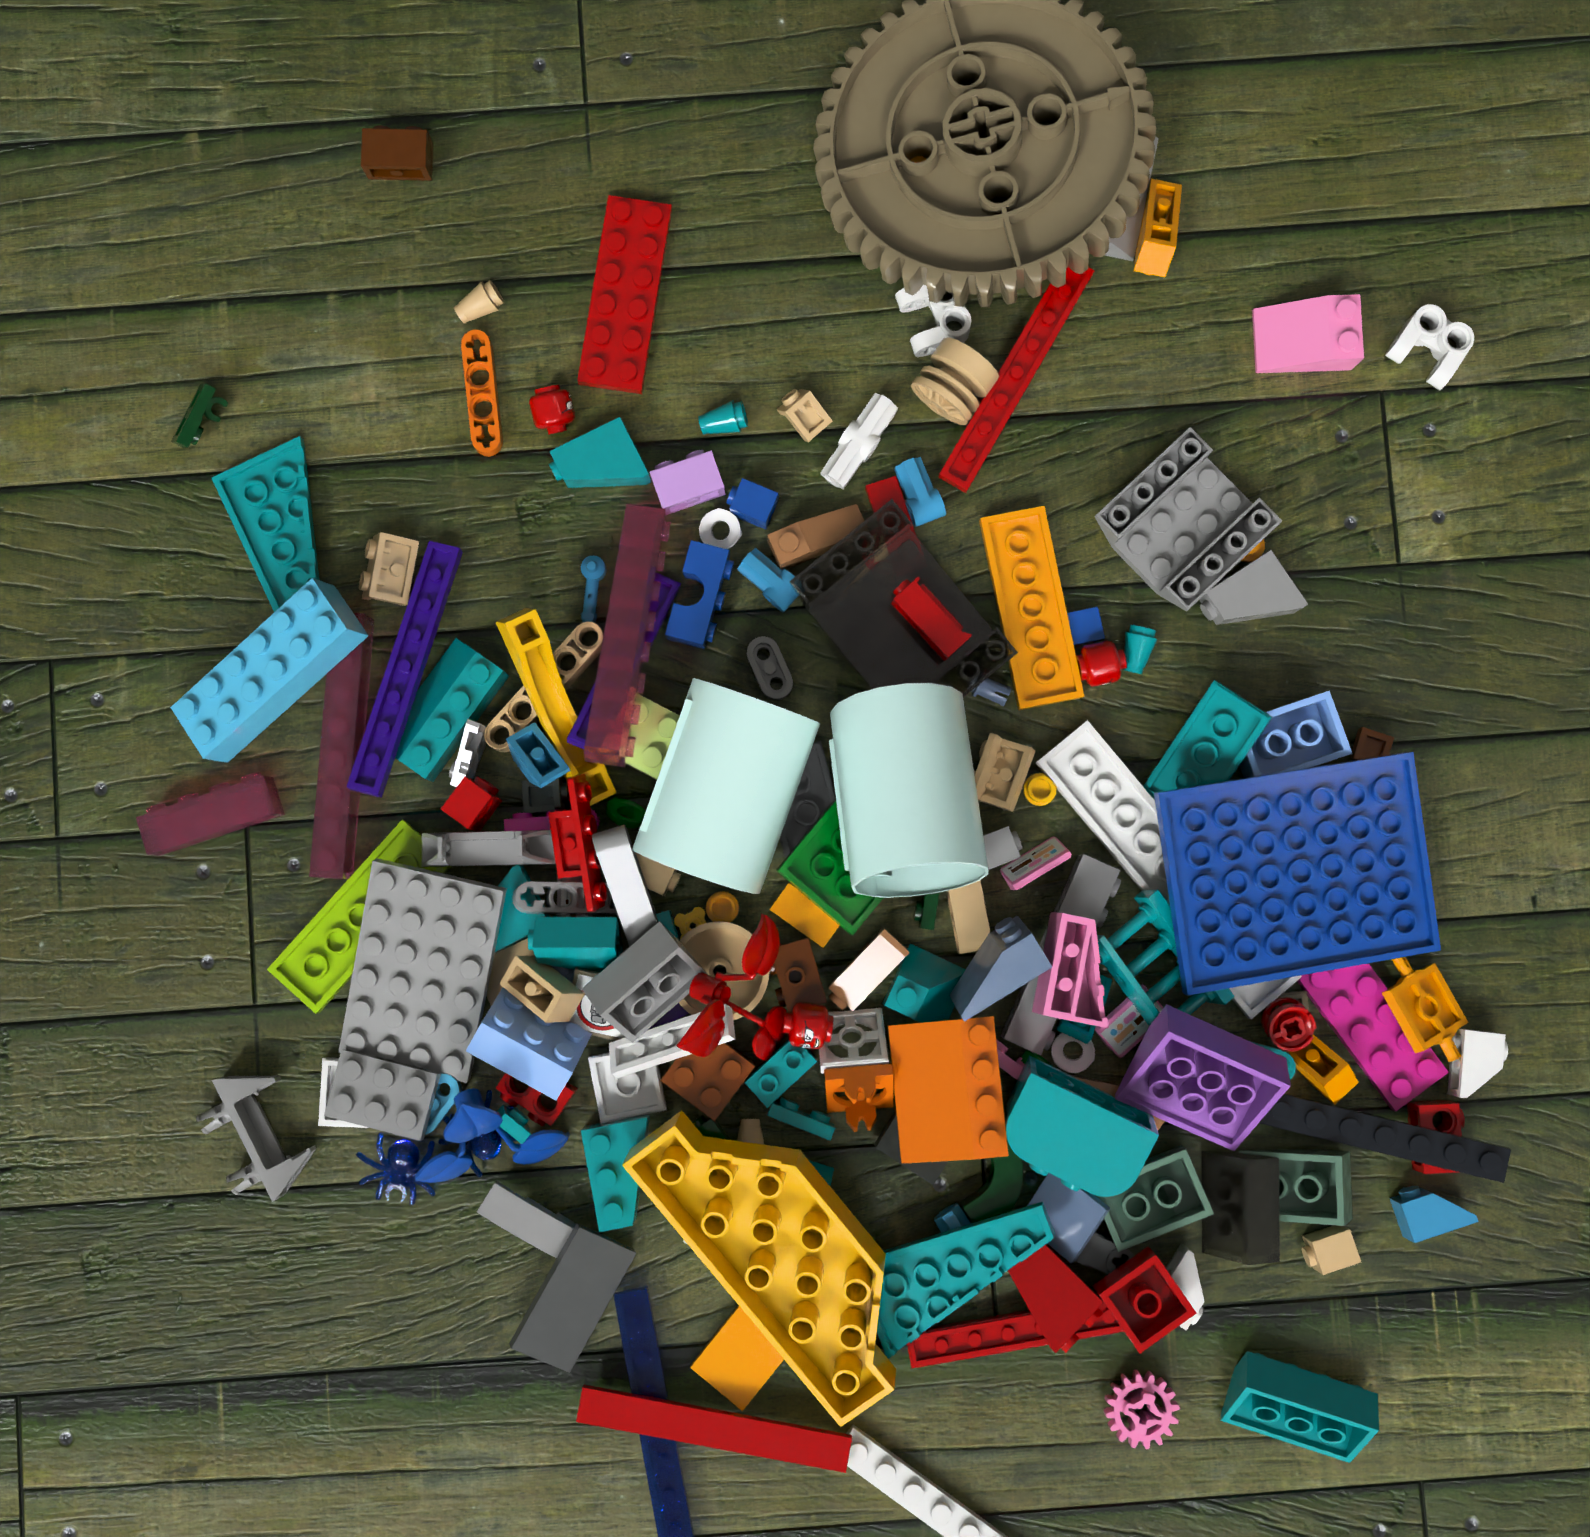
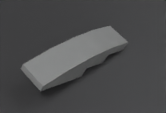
M498 1181L494 1183L477 1211L478 1214L555 1258L560 1254L576 1223L559 1212L555 1214L531 1198L527 1197L525 1199Z

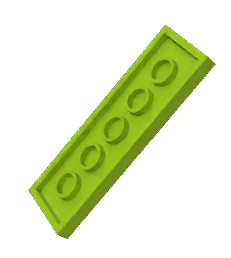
M401 820L267 969L315 1014L320 1013L352 977L372 861L378 858L443 874L451 867H422V835L405 820Z

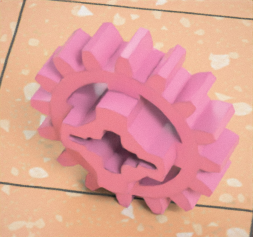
M1133 1370L1132 1379H1128L1127 1376L1121 1374L1122 1384L1120 1386L1113 1382L1110 1384L1115 1392L1114 1395H1105L1104 1397L1106 1402L1111 1405V1407L1103 1409L1105 1416L1111 1418L1107 1423L1111 1431H1117L1116 1436L1119 1441L1123 1442L1128 1438V1443L1132 1448H1136L1139 1441L1142 1442L1145 1449L1150 1448L1151 1440H1155L1158 1445H1162L1161 1435L1163 1433L1168 1436L1173 1435L1168 1427L1169 1424L1179 1423L1178 1418L1172 1414V1412L1180 1409L1178 1403L1171 1400L1175 1397V1392L1171 1387L1165 1389L1167 1383L1162 1377L1155 1381L1151 1371H1147L1144 1378L1141 1377L1138 1370ZM1154 1392L1160 1395L1163 1407L1154 1403L1156 1398ZM1145 1404L1148 1409L1141 1410L1138 1415L1135 1411L1136 1408L1142 1409ZM1120 1411L1129 1416L1127 1421L1129 1423L1128 1427L1123 1424Z

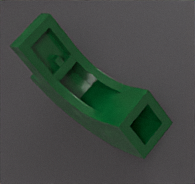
M1008 1140L1009 1156L990 1158L991 1167L985 1183L977 1191L960 1202L973 1223L1010 1212L1018 1199L1023 1179L1022 1159L1013 1152Z

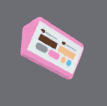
M1051 837L1021 855L1020 858L1001 867L1000 873L1011 890H1018L1068 860L1072 854L1056 837Z
M1142 984L1141 987L1146 993L1148 989ZM1127 997L1106 1016L1109 1028L1096 1026L1095 1031L1104 1044L1118 1058H1122L1143 1039L1149 1026ZM1156 1001L1154 1005L1161 1012L1163 1006Z

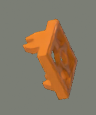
M892 1064L829 1068L824 1070L827 1113L845 1112L846 1123L854 1132L858 1131L859 1121L861 1120L865 1122L867 1131H871L876 1122V1109L894 1107ZM876 1089H883L881 1093L875 1094ZM845 1092L846 1096L839 1097L835 1093Z

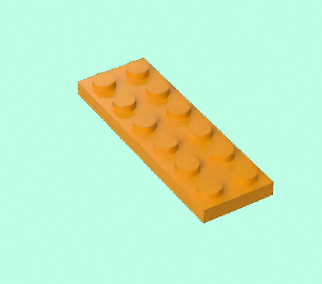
M1045 506L980 518L979 522L1018 710L1083 698L1084 691Z

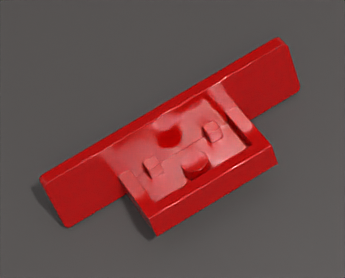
M577 774L567 778L571 809L553 810L548 812L558 879L582 876L587 912H595L605 906L607 888L601 880V865L592 840V834L597 832V821L595 816L592 815L590 807L592 788L586 780L585 774Z

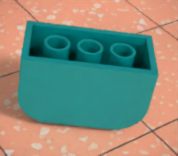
M1030 1055L1006 1103V1135L1013 1152L1022 1160L1030 1163L1029 1167L1035 1172L1044 1176L1050 1173L1060 1178L1063 1185L1074 1191H1079L1081 1188L1093 1195L1102 1197L1115 1196L1125 1192L1135 1183L1159 1137L1152 1115L1120 1102L1114 1096Z

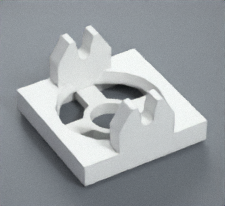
M882 1008L828 1012L829 1015L834 1017L833 1030L840 1025L845 1024V1027L839 1031V1034H832L830 1042H825L823 1047L819 1049L821 1073H824V1070L829 1068L889 1064ZM855 1023L869 1027L872 1031H864L861 1027L856 1026ZM848 1032H856L861 1036V1039L856 1043H847L842 1037ZM876 1042V1047L872 1053L867 1056H859L858 1049L864 1043ZM841 1045L844 1049L848 1050V1057L840 1058L835 1056L827 1046Z

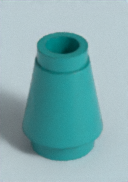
M732 400L698 416L703 435L741 432L742 428L748 427L747 414L742 401L735 403Z
M1130 625L1129 632H1125L1124 653L1127 668L1123 669L1124 671L1137 674L1143 673V669L1157 642L1155 638L1156 630Z

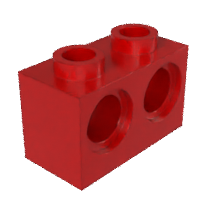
M465 776L441 807V810L465 828L480 832L503 800L496 795L499 789L487 780L478 776L473 780Z
M506 1073L496 1086V1089L501 1092L500 1098L513 1107H517L519 1104L529 1111L527 1116L541 1126H544L546 1123L552 1126L578 1090V1088L567 1082L557 1098L556 1108L547 1109L541 1103L543 1093L530 1086L525 1091L517 1089L513 1082L514 1077Z
M1449 1100L1407 1103L1409 1124L1462 1136L1461 1128H1464L1465 1117L1462 1109L1459 1107V1103ZM1440 1111L1443 1117L1442 1123L1435 1128L1432 1119L1435 1113ZM1412 1161V1169L1423 1174L1457 1172Z

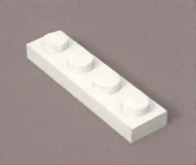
M724 1004L725 1016L722 1019L725 1029L718 1045L736 1040L732 1008L727 1004ZM701 1012L649 1029L633 1043L626 1037L610 1042L611 1074L620 1078L692 1054L678 1048L676 1045Z

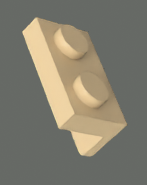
M990 733L988 740H985L981 745L979 752L980 761L976 771H974L978 801L1013 812L1036 750Z

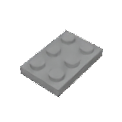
M342 1049L324 1116L418 1141L424 1140L441 1073Z

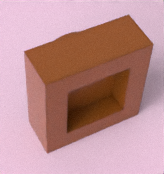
M1361 727L1358 729L1352 748L1353 754L1350 755L1349 759L1360 760L1389 755L1394 737Z

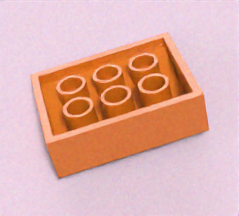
M994 1016L970 1018L965 1022L963 1019L888 1026L901 1163L975 1160L1009 1156Z

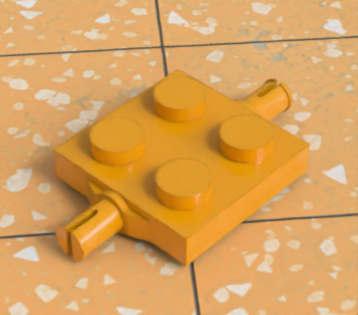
M1406 957L1391 959L1401 977L1395 985L1382 992V995L1414 1052L1419 1053L1433 1045L1439 1044L1448 1062L1457 1060L1462 1055L1452 1038L1459 1028L1469 1022L1437 965L1432 963L1420 970L1414 971Z

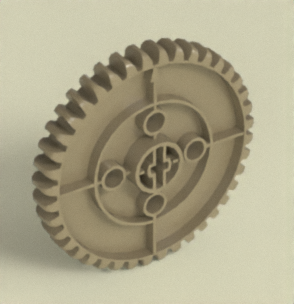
M905 0L902 2L903 15L898 18L892 12L884 13L880 16L881 32L873 28H866L861 33L863 49L856 46L848 48L844 54L846 67L835 68L831 75L833 88L824 91L821 99L824 112L817 115L815 126L818 137L814 140L813 144L817 161L815 173L818 184L821 187L824 207L830 212L834 229L838 233L844 234L846 247L852 253L860 252L862 263L866 268L872 270L880 267L883 281L892 284L902 277L905 293L912 296L923 285H926L929 301L934 303L942 300L945 292H951L954 306L963 307L967 303L969 294L977 295L980 307H990L993 294L1001 293L1004 302L1009 305L1016 303L1017 289L1025 287L1028 295L1035 298L1042 295V281L1048 279L1057 288L1065 285L1067 267L1075 273L1082 274L1088 270L1089 253L1094 257H1103L1109 250V237L1120 238L1126 230V218L1132 217L1137 213L1140 194L1144 193L1148 187L1149 169L1153 165L1155 153L1156 120L1152 116L1153 96L1150 92L1146 91V73L1143 69L1136 67L1137 55L1131 47H1121L1122 34L1117 28H1108L1104 31V16L1100 12H1091L1083 17L1084 1L1069 0L1065 6L1061 4V0H925L926 3L920 6L915 0ZM964 83H973V84H971V85H966V86H963V85H962V84H964ZM1046 121L1054 122L1051 125L1045 126L1040 124ZM916 156H924L925 158H928L923 162L910 161L912 158ZM996 197L1008 199L1003 203L990 202V200Z

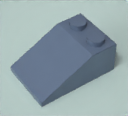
M1018 916L1013 919L1008 917L997 923L995 930L988 934L949 996L965 1022L1052 968V965L1023 921Z

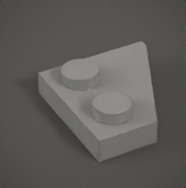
M469 719L466 722L457 759L454 760L449 772V778H452L450 785L457 787L465 776L474 779L487 744L484 738L486 727L481 723Z

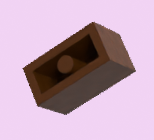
M383 125L374 126L373 129L362 128L361 167L367 178L371 180L432 181V139L427 130L417 126H408L405 129H391Z

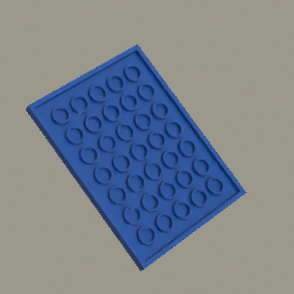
M1403 752L1154 792L1183 994L1188 996L1441 951L1413 752Z

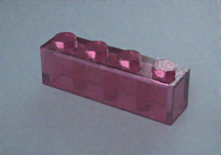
M261 772L251 773L241 777V783L232 786L229 783H221L210 787V793L202 796H198V793L187 794L177 798V804L167 807L163 803L146 808L147 814L136 817L147 855L162 856L285 815L274 778L261 775Z

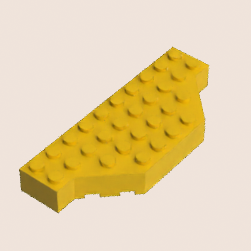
M682 1110L629 1150L622 1164L624 1169L840 1427L895 1390L896 1368L875 1343L886 1253L801 1150L705 1137Z

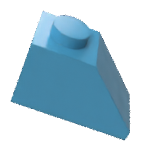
M535 722L506 738L513 761L530 783L542 788L570 771L569 766Z
M1419 1186L1405 1187L1399 1190V1195L1389 1198L1402 1236L1413 1243L1479 1222L1475 1214L1432 1192L1419 1188Z

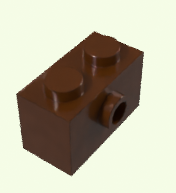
M809 938L780 945L777 958L769 970L771 976H778L781 986L775 989L779 1006L787 1007L788 1013H792L794 1005L799 1002L816 1005L827 1003Z

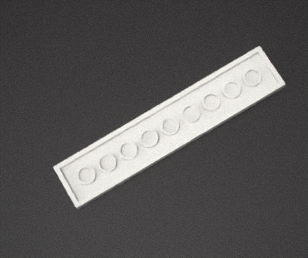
M1087 720L1040 758L1036 764L1052 780L1057 790L1141 891L1158 889L1170 905L1155 800ZM1302 976L1229 989L1235 996L1232 999L1248 1019H1253Z

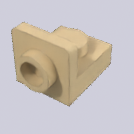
M793 389L782 398L783 404L777 408L779 414L787 417L805 442H810L833 422L810 390Z

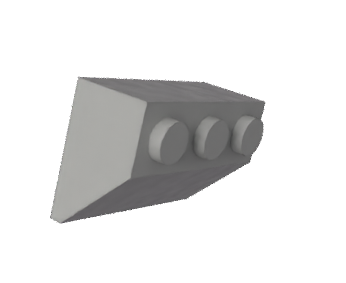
M659 921L604 970L595 975L582 990L599 1015L633 1043L689 994L691 982L698 973L707 974V972L680 941Z

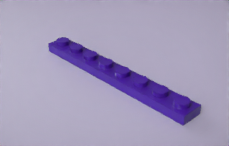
M433 541L428 542L346 786L352 791L379 798L383 796L463 554L462 550L458 547Z

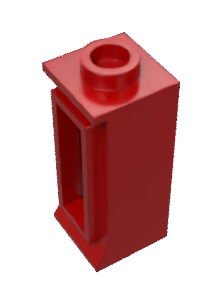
M919 577L912 582L908 579L904 580L893 591L896 597L891 602V605L943 661H946L972 635L962 632L961 630L964 627L924 584L921 586L918 584Z

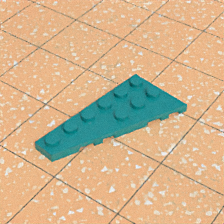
M1044 1202L883 1250L886 1253L877 1334L888 1359L891 1358L906 1344L917 1339L921 1333L935 1323H939L976 1296L984 1287L1002 1277L1010 1268L1024 1261L1054 1239L1055 1232Z

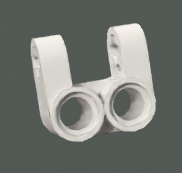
M923 285L913 296L905 293L904 288L895 294L901 312H911L929 306L933 313L937 327L920 332L910 339L916 357L933 354L943 338L950 337L962 343L968 339L972 322L971 315L965 305L963 307L954 306L953 296L948 301L930 302L926 285ZM950 321H957L962 325V329L952 331L946 324Z
M1427 304L1420 307L1405 322L1385 356L1400 364L1414 345L1426 346L1430 349L1432 356L1438 361L1427 377L1426 382L1440 391L1452 378L1473 346L1474 333L1465 323H1452L1447 320L1445 312L1439 306ZM1420 321L1426 322L1430 330L1424 329ZM1447 338L1453 339L1457 348L1452 347L1448 343Z

